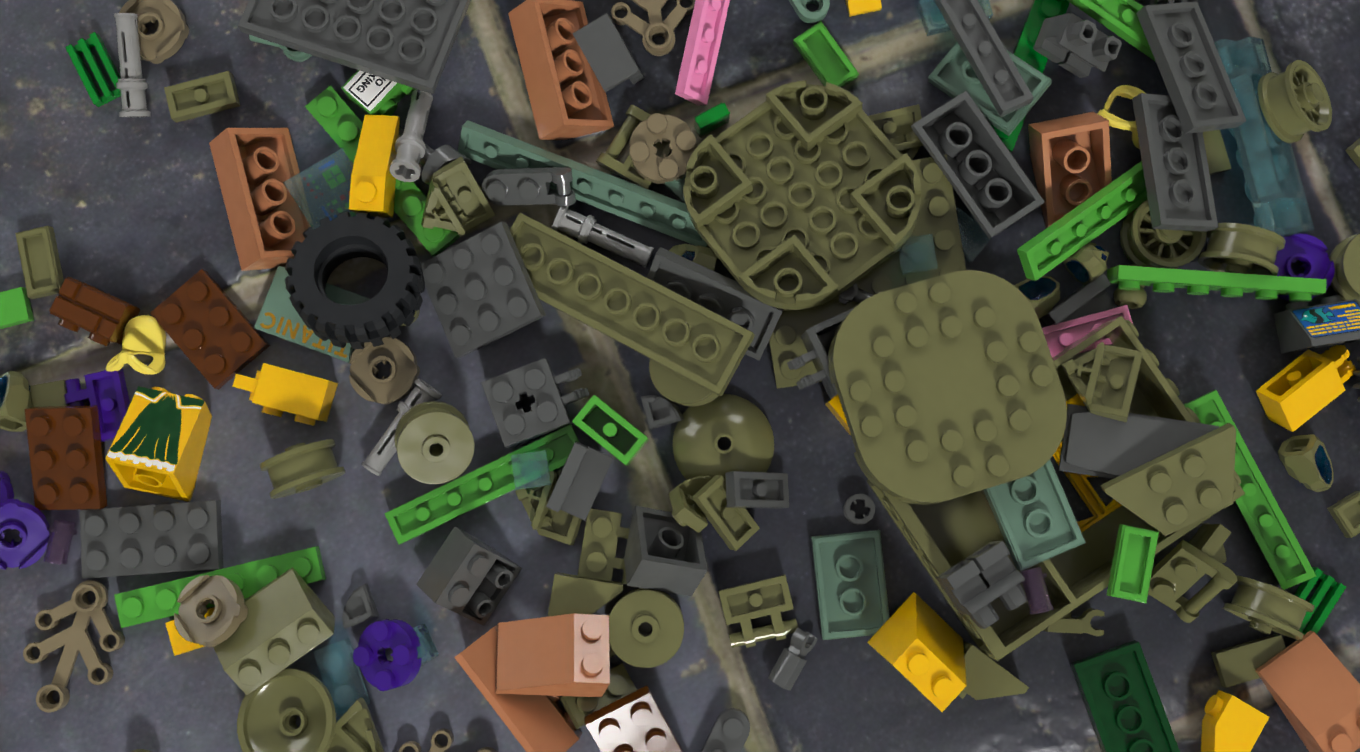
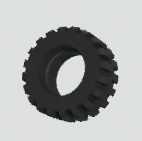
M348 211L338 213L339 218L331 221L327 216L319 220L321 226L315 230L309 227L302 234L305 240L302 243L296 241L291 249L295 258L287 259L285 267L289 274L285 278L286 289L291 295L289 299L306 326L312 329L315 335L323 341L330 339L334 346L344 348L346 343H350L353 349H364V343L371 342L374 347L383 345L382 338L390 335L394 339L401 334L399 327L402 324L410 326L415 319L412 313L413 310H420L423 302L420 293L425 291V281L415 248L410 239H406L402 229L397 225L391 226L389 220L380 215L376 216L375 220H372L369 212L358 211L356 217H351ZM368 257L385 264L388 271L386 282L379 293L370 300L356 305H342L331 301L325 293L327 280L332 271L341 263L352 258Z

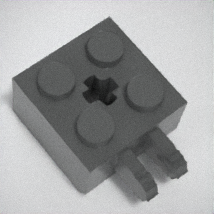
M854 308L814 325L802 334L801 339L807 353L790 360L787 365L790 370H796L812 361L817 373L801 378L796 383L799 390L822 381L830 399L838 396L835 384H831L829 377V349L841 322Z
M544 358L481 382L506 448H513L573 424L566 405L588 397L590 395L588 388H580L562 396L558 385L577 380L582 376L580 368L555 376L550 362ZM527 395L529 398H535V402L531 404L532 410L530 412L520 408L523 397Z

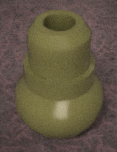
M1140 285V290H1121L1117 287L1113 294L1116 305H1127L1128 309L1141 308L1147 301L1145 286Z

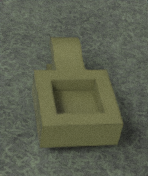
M1091 608L1085 610L1080 617L1071 616V611L1043 631L1087 633L1093 636L1104 635V630L1093 629L1090 621L1094 616H1104L1105 612Z

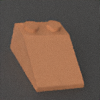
M1094 111L1028 124L1030 157L1038 193L1045 201L1041 208L1046 228L1112 182L1109 120Z
M573 613L498 623L496 694L602 698L610 684L609 615Z
M1310 630L1303 636L1302 640H1296L1255 670L1309 752H1355L1360 748V683L1314 631Z

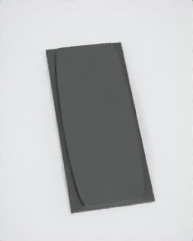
M1067 404V421L1058 471L1114 479L1219 428V426L1129 413L1127 422H1122L1092 414L1086 406Z

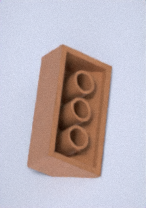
M526 0L510 11L508 15L539 140H568L613 128L614 123L606 92L603 90L572 34L588 24L583 2L573 0Z
M226 128L209 145L241 270L272 269L278 267V265H286L287 259L295 258L291 251L295 242L299 241L302 243L305 240L302 233L309 227L314 229L289 129Z
M498 624L454 657L526 752H566L580 739L582 732L580 729L575 728L569 714L558 702L561 698L560 696L496 694Z

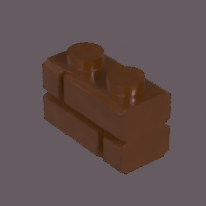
M67 277L59 290V296H56L49 311L50 314L60 318L58 322L60 326L74 332H78L80 328L91 332L88 337L89 339L104 346H109L110 342L122 344L125 326L130 319L138 316L140 308L80 280Z

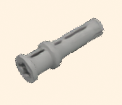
M115 13L121 79H118V83H116V88L120 89L122 111L119 112V117H151V111L147 110L145 89L149 88L146 79L142 77L138 14Z
M418 89L414 90L411 94L404 132L396 140L395 151L397 154L389 168L391 175L403 182H414L419 179L421 175L420 159L424 157L426 152L423 137L433 95L420 90L419 99H417Z
M569 206L560 207L552 225L553 230L557 232L562 231L577 238V242L580 244L593 243L646 268L653 253V247L646 246L623 234L597 224V219H594L592 215L586 217L570 210Z
M420 378L414 381L416 386L404 402L400 401L397 405L399 413L365 461L361 463L364 468L377 476L382 474L383 469L397 451L394 436L401 417L418 404L435 401V399L442 397V394L437 389Z

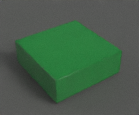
M720 103L695 116L694 128L699 137L729 122L730 112L725 103Z

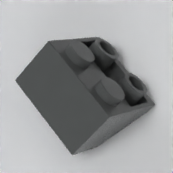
M454 527L416 585L434 603L484 626L522 568L480 539Z

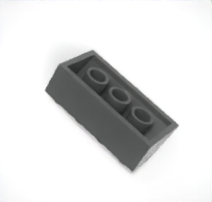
M967 91L912 124L911 128L989 239L1005 231L1045 202Z

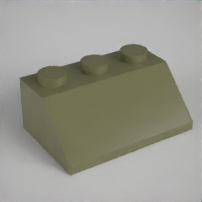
M292 567L244 600V604L248 608L246 619L239 624L237 630L227 640L213 648L224 671L247 696L334 634L335 617Z

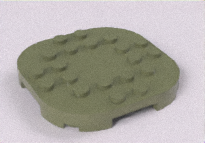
M806 80L797 81L773 89L766 94V101L717 137L714 138L712 134L706 137L695 149L686 166L687 172L683 193L687 211L694 228L746 292L760 302L775 308L804 310L823 305L836 298L898 252L912 235L919 217L922 192L921 182L911 158L907 153L902 155L862 110V102L849 91L827 82L826 86L807 84Z
M962 270L880 292L858 304L841 322L831 341L828 355L829 377L831 384H835L856 449V452H854L856 461L862 472L874 486L898 498L899 501L920 505L936 504L1023 478L1047 463L1061 443L1067 421L1066 399L1040 321L1031 303L1023 293L1001 277L983 271Z

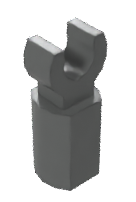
M797 628L791 637L789 648L783 649L768 679L779 687L791 691L807 662L805 659L807 653L813 649L818 638L808 631L804 632Z

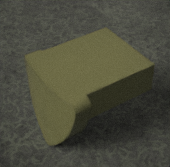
M1204 523L1189 541V544L1218 562L1225 563L1227 558L1223 543L1231 532L1222 524Z

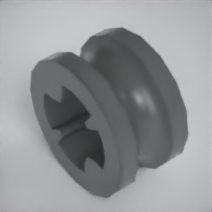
M855 494L846 500L843 506V513L850 523L863 525L873 518L875 505L869 496ZM856 500L864 501L863 507L868 509L867 516L865 514L861 515L862 519L855 518V512L850 510L851 503L857 504Z

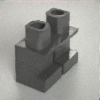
M1068 13L1044 19L1033 50L1054 63H1058L1059 66L1077 77L1083 78L1089 76L1092 67L1105 72L1109 61L1117 58L1122 42L1113 35L1108 36L1098 30L1096 25L1088 19L1082 20L1075 14Z
M1003 541L988 543L965 558L964 561L959 562L936 577L959 613L969 615L979 628H988L998 621L999 616L990 604L998 597L1007 610L1016 609L1027 602L1026 595L1020 585L1025 578L1013 566L1008 557L1010 552Z

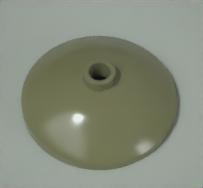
M723 394L722 397L718 396L708 404L689 407L683 413L684 420L678 421L674 431L673 454L676 464L686 480L698 476H710L712 479L715 475H722L726 480L725 473L732 471L767 472L774 453V436L766 416L756 405L742 397ZM726 437L730 440L731 446L728 450L719 449L717 442L720 438Z
M291 668L282 670L250 694L245 695L237 719V734L243 752H327L332 743L336 727L335 706L326 686L313 674ZM298 716L301 718L300 727L296 725V718Z

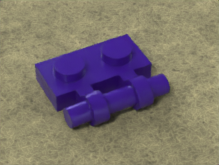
M123 369L112 372L104 370L84 375L87 388L82 390L79 378L66 380L67 393L64 394L65 404L85 406L84 403L89 401L90 406L98 405L101 442L114 440L130 405Z

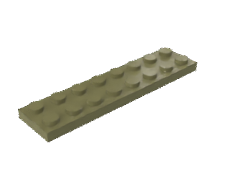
M522 213L518 214L510 232L539 300L722 397L755 337L753 332Z

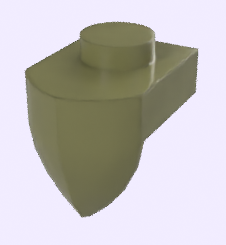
M698 476L685 480L668 494L673 509L671 511L673 518L681 526L685 527L688 525L697 533L701 532L708 525V522L692 496L711 480L710 476Z

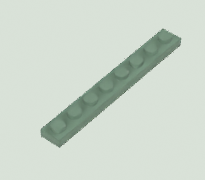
M469 120L462 126L458 152L471 160L495 169L569 167L572 170L573 177L570 187L575 191L576 200L695 246L707 247V243L694 228L686 204ZM550 182V188L557 189V185Z

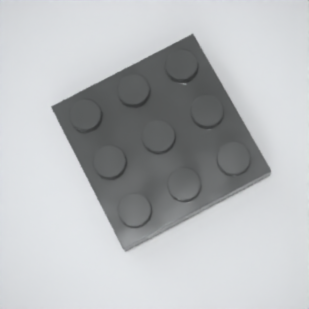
M499 222L420 264L425 287L455 358H461L546 316L509 227L505 222Z

